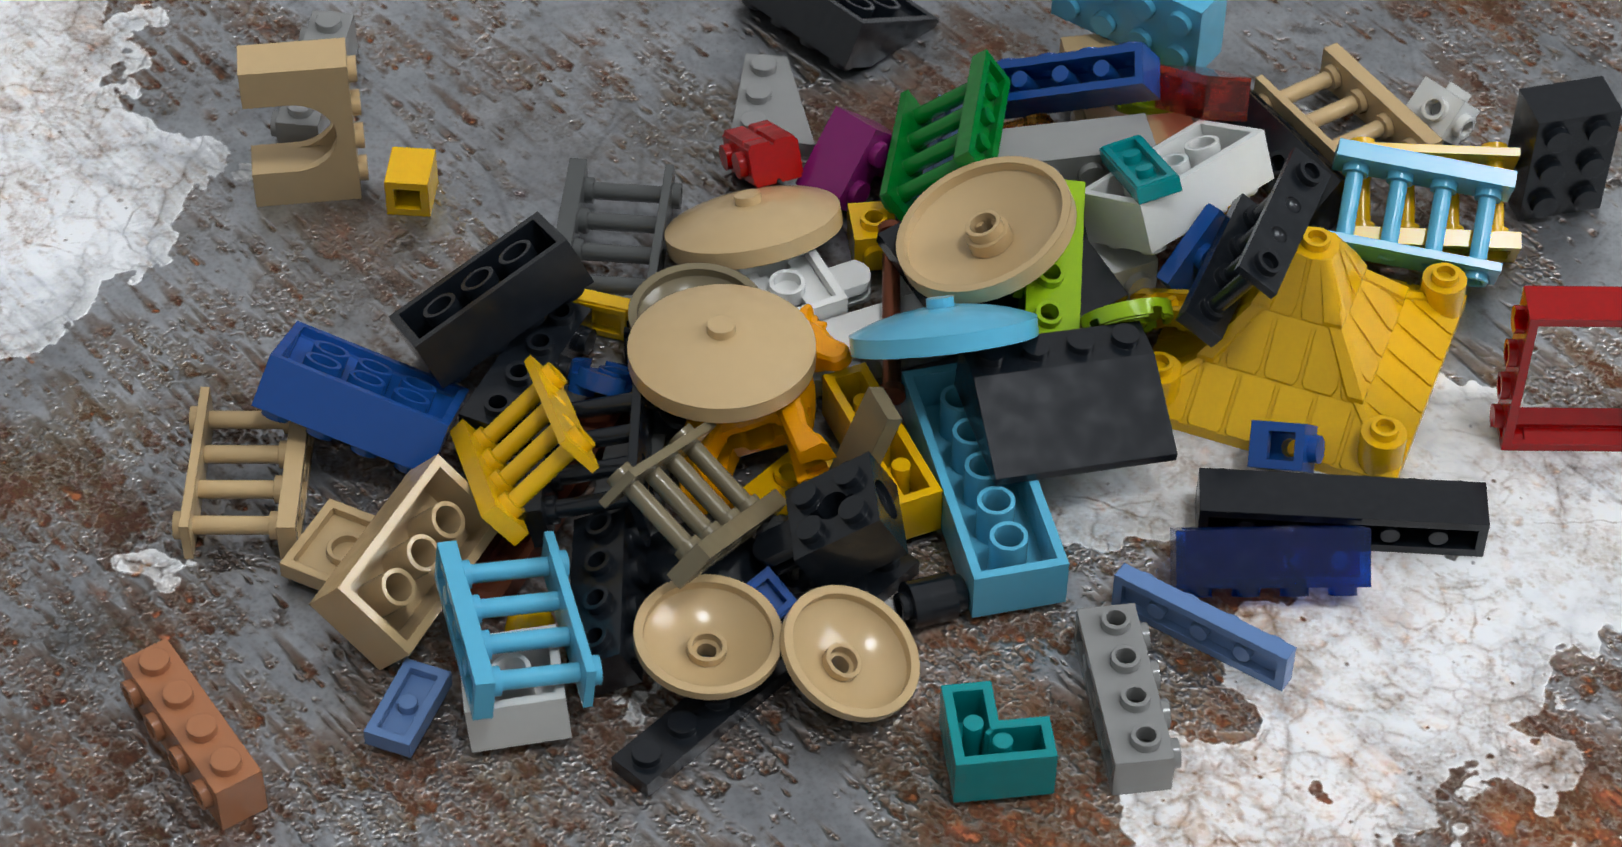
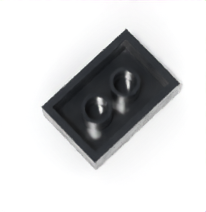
M1603 76L1519 89L1508 147L1521 148V156L1514 168V171H1518L1516 185L1508 200L1518 221L1600 208L1622 117V108Z

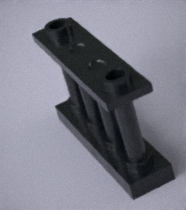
M1295 147L1290 151L1278 179L1266 199L1258 205L1244 193L1238 196L1232 202L1175 320L1212 348L1222 340L1235 310L1245 293L1255 286L1272 299L1281 286L1331 174Z
M634 383L632 384V392L571 402L578 420L631 411L629 424L586 431L596 444L592 449L629 443L628 455L597 460L599 468L593 474L581 463L567 465L524 506L525 512L522 514L535 548L543 546L544 531L554 530L555 532V524H560L562 518L630 507L638 531L648 529V519L627 496H624L606 509L598 501L608 491L558 499L557 497L558 491L564 490V485L609 478L626 462H629L634 467L652 455L654 412L660 411V408L648 401L638 391ZM541 402L531 410V413L541 404ZM550 422L528 442V445L550 425ZM559 443L525 474V478L560 446ZM647 482L643 484L655 497L654 489Z

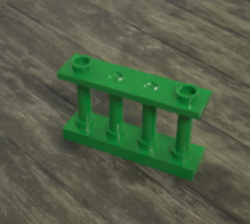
M987 49L972 56L967 82L923 105L918 103L908 89L900 94L879 195L885 209L889 213L895 214L900 221L903 220V217L917 197L942 177L973 162L998 157L1011 80ZM963 104L962 108L932 122V119ZM958 130L957 134L927 148L928 144ZM953 156L952 160L922 174V170Z

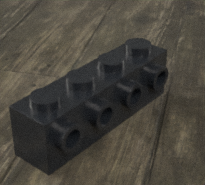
M1235 80L1202 120L1264 130L1274 179L1262 186L1269 195L1290 151L1295 147L1316 161L1331 174V177L1308 226L1311 227L1313 224L1316 227L1331 230L1338 222L1345 176L1340 171L1332 170V164L1258 93Z
M573 302L563 303L549 313L546 320L540 326L532 330H526L511 340L508 347L500 353L459 412V422L464 419L475 430L480 426L486 428L533 383L524 363V360L529 355L534 357L543 366L547 362L553 364L568 382L566 385H569L570 380L567 377L572 359L582 357L584 354H590L595 345L597 332L592 327V308ZM530 411L519 423H517L500 441H498V443H500V442H501L507 435H509L525 418H527V417L531 414V411ZM517 453L508 462H511Z
M629 508L597 512L573 521L570 586L591 654L599 655L603 672L602 684L595 685L594 697L643 682V667L636 656L633 645V629L636 614L645 600L646 584L650 581L646 555L647 547L651 544V537L648 529L638 531Z

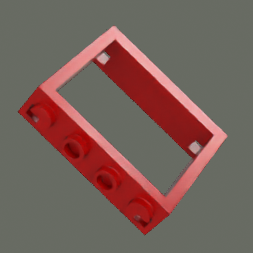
M1524 286L1520 305H1513L1511 311L1513 337L1512 339H1506L1504 343V364L1506 369L1505 371H1499L1497 375L1496 389L1499 401L1498 404H1491L1490 427L1497 428L1501 450L1622 452V408L1520 407L1538 327H1622V287Z

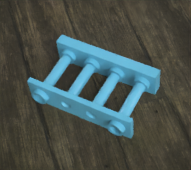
M1340 138L1334 153L1332 170L1342 171V174L1345 176L1336 231H1328L1336 233L1357 252L1363 261L1423 272L1426 267L1432 264L1446 262L1459 267L1465 272L1467 286L1480 288L1486 287L1487 284H1495L1503 265L1500 262L1487 260L1495 207L1500 202H1508L1515 189L1518 171ZM1368 176L1385 179L1386 183L1389 184L1380 240L1354 235L1363 179L1368 178ZM1412 185L1430 188V191L1434 193L1425 248L1398 243L1407 188ZM1457 193L1474 196V199L1478 201L1469 257L1442 252L1451 197Z
M554 530L544 531L542 557L470 564L469 560L461 559L456 540L437 542L434 578L472 720L493 718L495 697L502 696V691L576 683L583 708L593 707L595 685H601L603 680L602 664L599 655L591 654L569 583L570 563L566 550H559ZM544 577L548 592L484 599H480L478 594L471 595L470 591L472 584ZM551 611H554L558 627L498 634H490L489 630H481L480 627L482 619ZM565 647L569 663L500 670L499 666H491L490 663L493 654Z

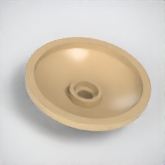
M700 574L681 589L673 581H669L653 591L644 600L634 621L633 645L641 666L661 686L689 698L722 700L737 697L755 689L773 673L781 657L780 633L782 624L773 605L755 588L730 577Z
M822 586L802 595L789 609L784 618L780 633V647L786 669L799 690L822 710L849 721L874 722L892 716L912 697L920 675V660L916 643L900 616L876 596L851 586Z

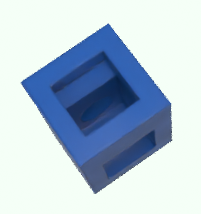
M1252 420L1247 467L1262 470L1314 473V464H1320L1324 457V438L1321 435H1317L1318 426ZM1292 440H1295L1294 456L1291 457L1287 447Z

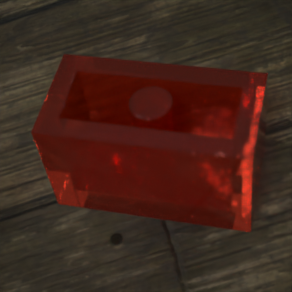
M1160 65V100H1155V108L1201 120L1246 122L1251 78L1206 67Z

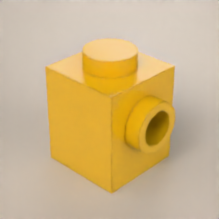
M881 201L848 203L847 239L851 260H858L864 263L870 271L882 270V249L876 242L878 225L885 220H895V215L889 213Z

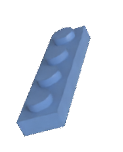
M1126 563L1114 575L1111 605L1135 603L1139 621L1147 622L1149 626L1280 691H1283L1291 680L1297 647L1285 642L1282 638L1270 635L1242 621L1239 617L1199 600L1193 594L1183 592L1157 579L1152 574L1140 571Z

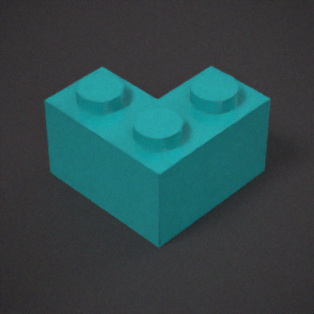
M991 681L941 685L939 727L953 803L1054 794L1058 754L1050 716L999 720Z

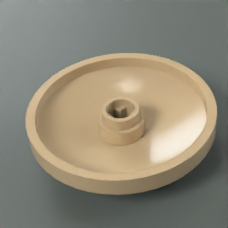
M1002 156L973 162L952 171L936 181L911 205L898 229L896 238L897 259L910 284L919 293L928 298L953 295L954 303L975 304L998 299L1032 283L1059 259L1068 246L1075 230L1077 219L1076 204L1065 179L1056 169L1045 162L1021 156Z
M801 185L756 187L728 193L686 210L668 224L664 232L668 255L677 264L711 263L739 270L781 262L823 245L840 231L843 225V216L838 197L827 190Z
M735 284L697 286L664 297L640 315L628 337V370L638 391L653 405L672 415L706 423L748 421L780 410L795 400L806 389L816 368V338L813 328L805 315L789 301L778 295L759 288Z

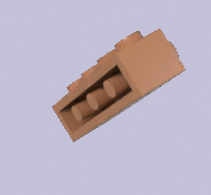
M167 638L122 659L125 681L120 683V688L126 702L132 710L138 709L143 716L145 727L155 743L161 742L166 749L168 759L178 776H185L199 807L203 811L208 809L222 831L267 809L268 804L262 770Z

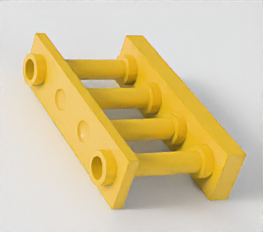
M1370 137L1350 139L1514 170L1521 156V148L1508 147L1503 142H1487L1481 146L1380 143L1375 142ZM1368 176V178L1363 179L1354 235L1380 240L1382 226H1375V223L1371 222V177ZM1415 185L1407 188L1398 243L1425 248L1428 228H1420L1419 224L1415 223ZM1459 193L1451 197L1442 252L1469 257L1473 230H1464V226L1460 225ZM1500 202L1495 207L1487 260L1514 263L1522 249V233L1509 231L1504 226V202Z
M531 355L524 360V363L533 383L486 428L480 426L475 430L462 419L449 431L481 518L514 546L529 534L522 516L525 512L524 506L572 460L576 459L592 474L599 468L592 451L596 444L588 433L582 429L564 388L568 383L566 378L550 362L543 366ZM541 402V404L527 418H525L509 435H507L500 443H498V441H500L517 423H519L535 406H537ZM550 422V425L539 436H537L508 465L506 464L518 451H520L536 434H538ZM559 443L560 446L556 450H554L522 482L515 486V484L525 474H527L543 457H545Z

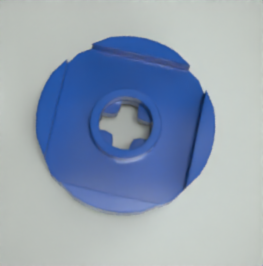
M579 357L572 359L567 377L570 380L568 391L586 397H594L595 393L611 396L632 392L633 381L629 374L628 365L606 361L605 365L593 368L591 367L593 358Z

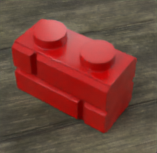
M768 120L749 124L748 129L740 126L724 130L722 135L724 144L719 146L720 160L723 168L726 171L731 170L738 179L743 178L755 187L761 188L777 184L778 179L784 182L802 177V172L804 171L798 138Z

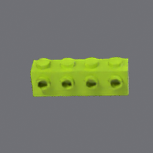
M1065 179L1074 198L1077 211L1075 230L1065 251L1044 274L1032 283L1011 293L1013 298H1019L1018 309L1037 314L1039 334L1080 328L1085 182Z

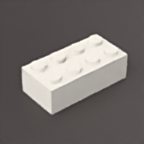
M1200 119L1154 146L1153 149L1179 175L1183 191L1139 205L1111 172L1085 187L1084 224L1088 241L1105 244L1112 249L1125 248L1140 251L1142 255L1158 254L1167 248V244L1186 234L1206 204L1210 203L1225 213L1232 202L1242 193L1247 197L1255 195L1258 192V188L1274 179L1264 130Z

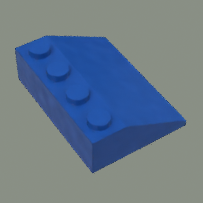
M297 321L270 354L251 406L261 409L262 415L272 421L279 423L291 421L306 427V432L317 439L331 441L334 438L351 445L350 449L360 456L371 459L379 456L394 462L396 469L407 474L410 470L433 456L441 455L450 435L449 431L455 424L469 389L457 384H450L443 389L430 373Z

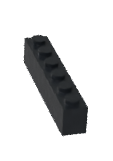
M1199 468L1195 496L1196 542L1483 557L1490 528L1486 482Z

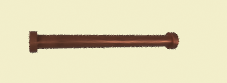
M893 219L882 221L878 225V233L900 221ZM882 250V319L901 313L900 274ZM901 359L882 360V384L879 386L884 388L894 406L903 403L906 399L905 387L901 383Z

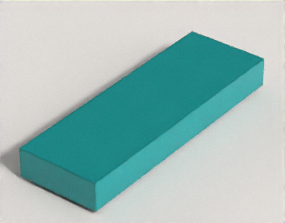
M1138 134L1099 148L1102 163L1139 205L1183 191L1179 175L1141 135Z

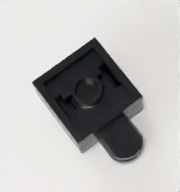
M868 451L785 491L789 520L758 534L753 543L752 550L755 558L764 568L769 566L777 577L800 567L817 587L844 585L908 554L897 485Z

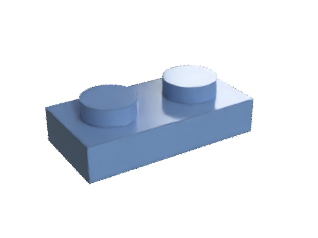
M405 658L363 731L365 744L411 758L453 684L451 671Z

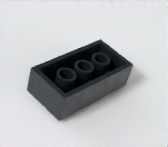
M537 211L391 314L389 319L416 358L444 389L450 384L464 380L471 373L472 368L486 358L502 353L508 347L510 341L524 331L540 326L546 320L547 315L563 303H570L583 294L584 289L592 284L594 280L568 240Z

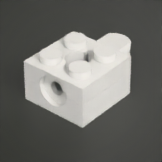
M816 249L781 262L736 270L752 280L759 289L782 297L799 310L802 306L810 304L813 307L814 315H817L820 321L846 314L849 307L870 300L871 272L864 263L858 260H851L828 268Z

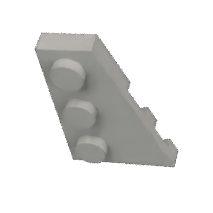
M745 53L731 129L740 126L748 129L749 124L768 120L798 138L801 156L809 157L815 147V143L788 57Z

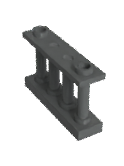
M570 158L556 229L568 240L582 263L584 260L649 265L648 278L664 269L667 251L664 232L672 220L673 209H681L683 185L682 183H675V167L673 164L665 165L662 186L596 182L595 177H588L587 159ZM597 199L658 203L659 207L657 216L590 212V208L586 207V204H593L594 200ZM589 230L654 234L652 247L584 243V238H580L581 234H588ZM590 275L594 282L585 289L607 294L633 295L639 285L647 278Z

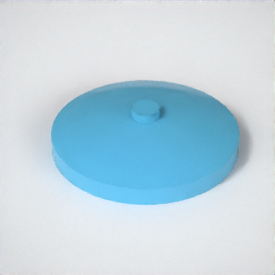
M953 295L936 296L925 299L926 307L886 317L850 334L849 344L851 356L859 359H908L959 354L1012 345L1033 339L1039 335L1037 314L1012 307L992 304L954 303Z

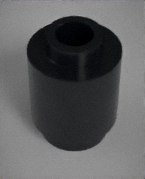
M947 572L901 582L898 593L893 596V606L900 618L906 622L910 629L914 630L958 619L960 613L967 612L969 609V594L966 584L959 574L950 575Z

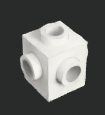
M1426 76L1406 105L1438 136L1452 145H1458L1461 140L1470 135L1476 124L1475 118L1480 110L1468 103L1472 96L1451 81L1445 88Z

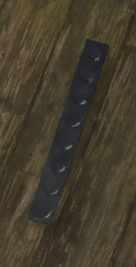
M908 553L893 562L844 584V586L861 589L885 602L898 591L901 582L912 580L919 574L920 561ZM782 653L775 670L768 679L745 694L722 700H700L689 697L682 699L611 757L612 770L648 798L792 679L784 664Z

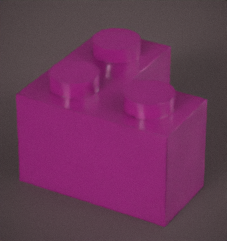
M836 106L803 167L802 177L798 178L795 184L817 187L833 193L838 197L841 210L847 211L848 203L865 202L869 196L870 184L875 175L881 178L884 176L893 131L874 120Z

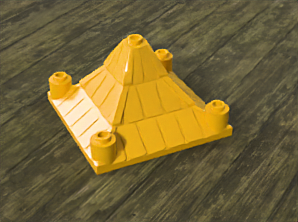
M1308 226L1277 294L1270 299L1255 286L1245 293L1235 310L1222 340L1212 348L1189 330L1178 331L1177 327L1167 326L1162 328L1153 351L1172 429L1249 451L1252 420L1309 424L1318 426L1317 435L1323 436L1325 442L1323 460L1320 464H1314L1315 471L1333 475L1399 478L1465 309L1467 295H1465L1467 276L1465 272L1451 263H1435L1426 267L1423 271L1420 286L1416 284L1410 285L1405 281L1368 270L1366 263L1357 252L1336 233L1321 227ZM1292 440L1287 447L1291 457L1294 456L1295 440Z

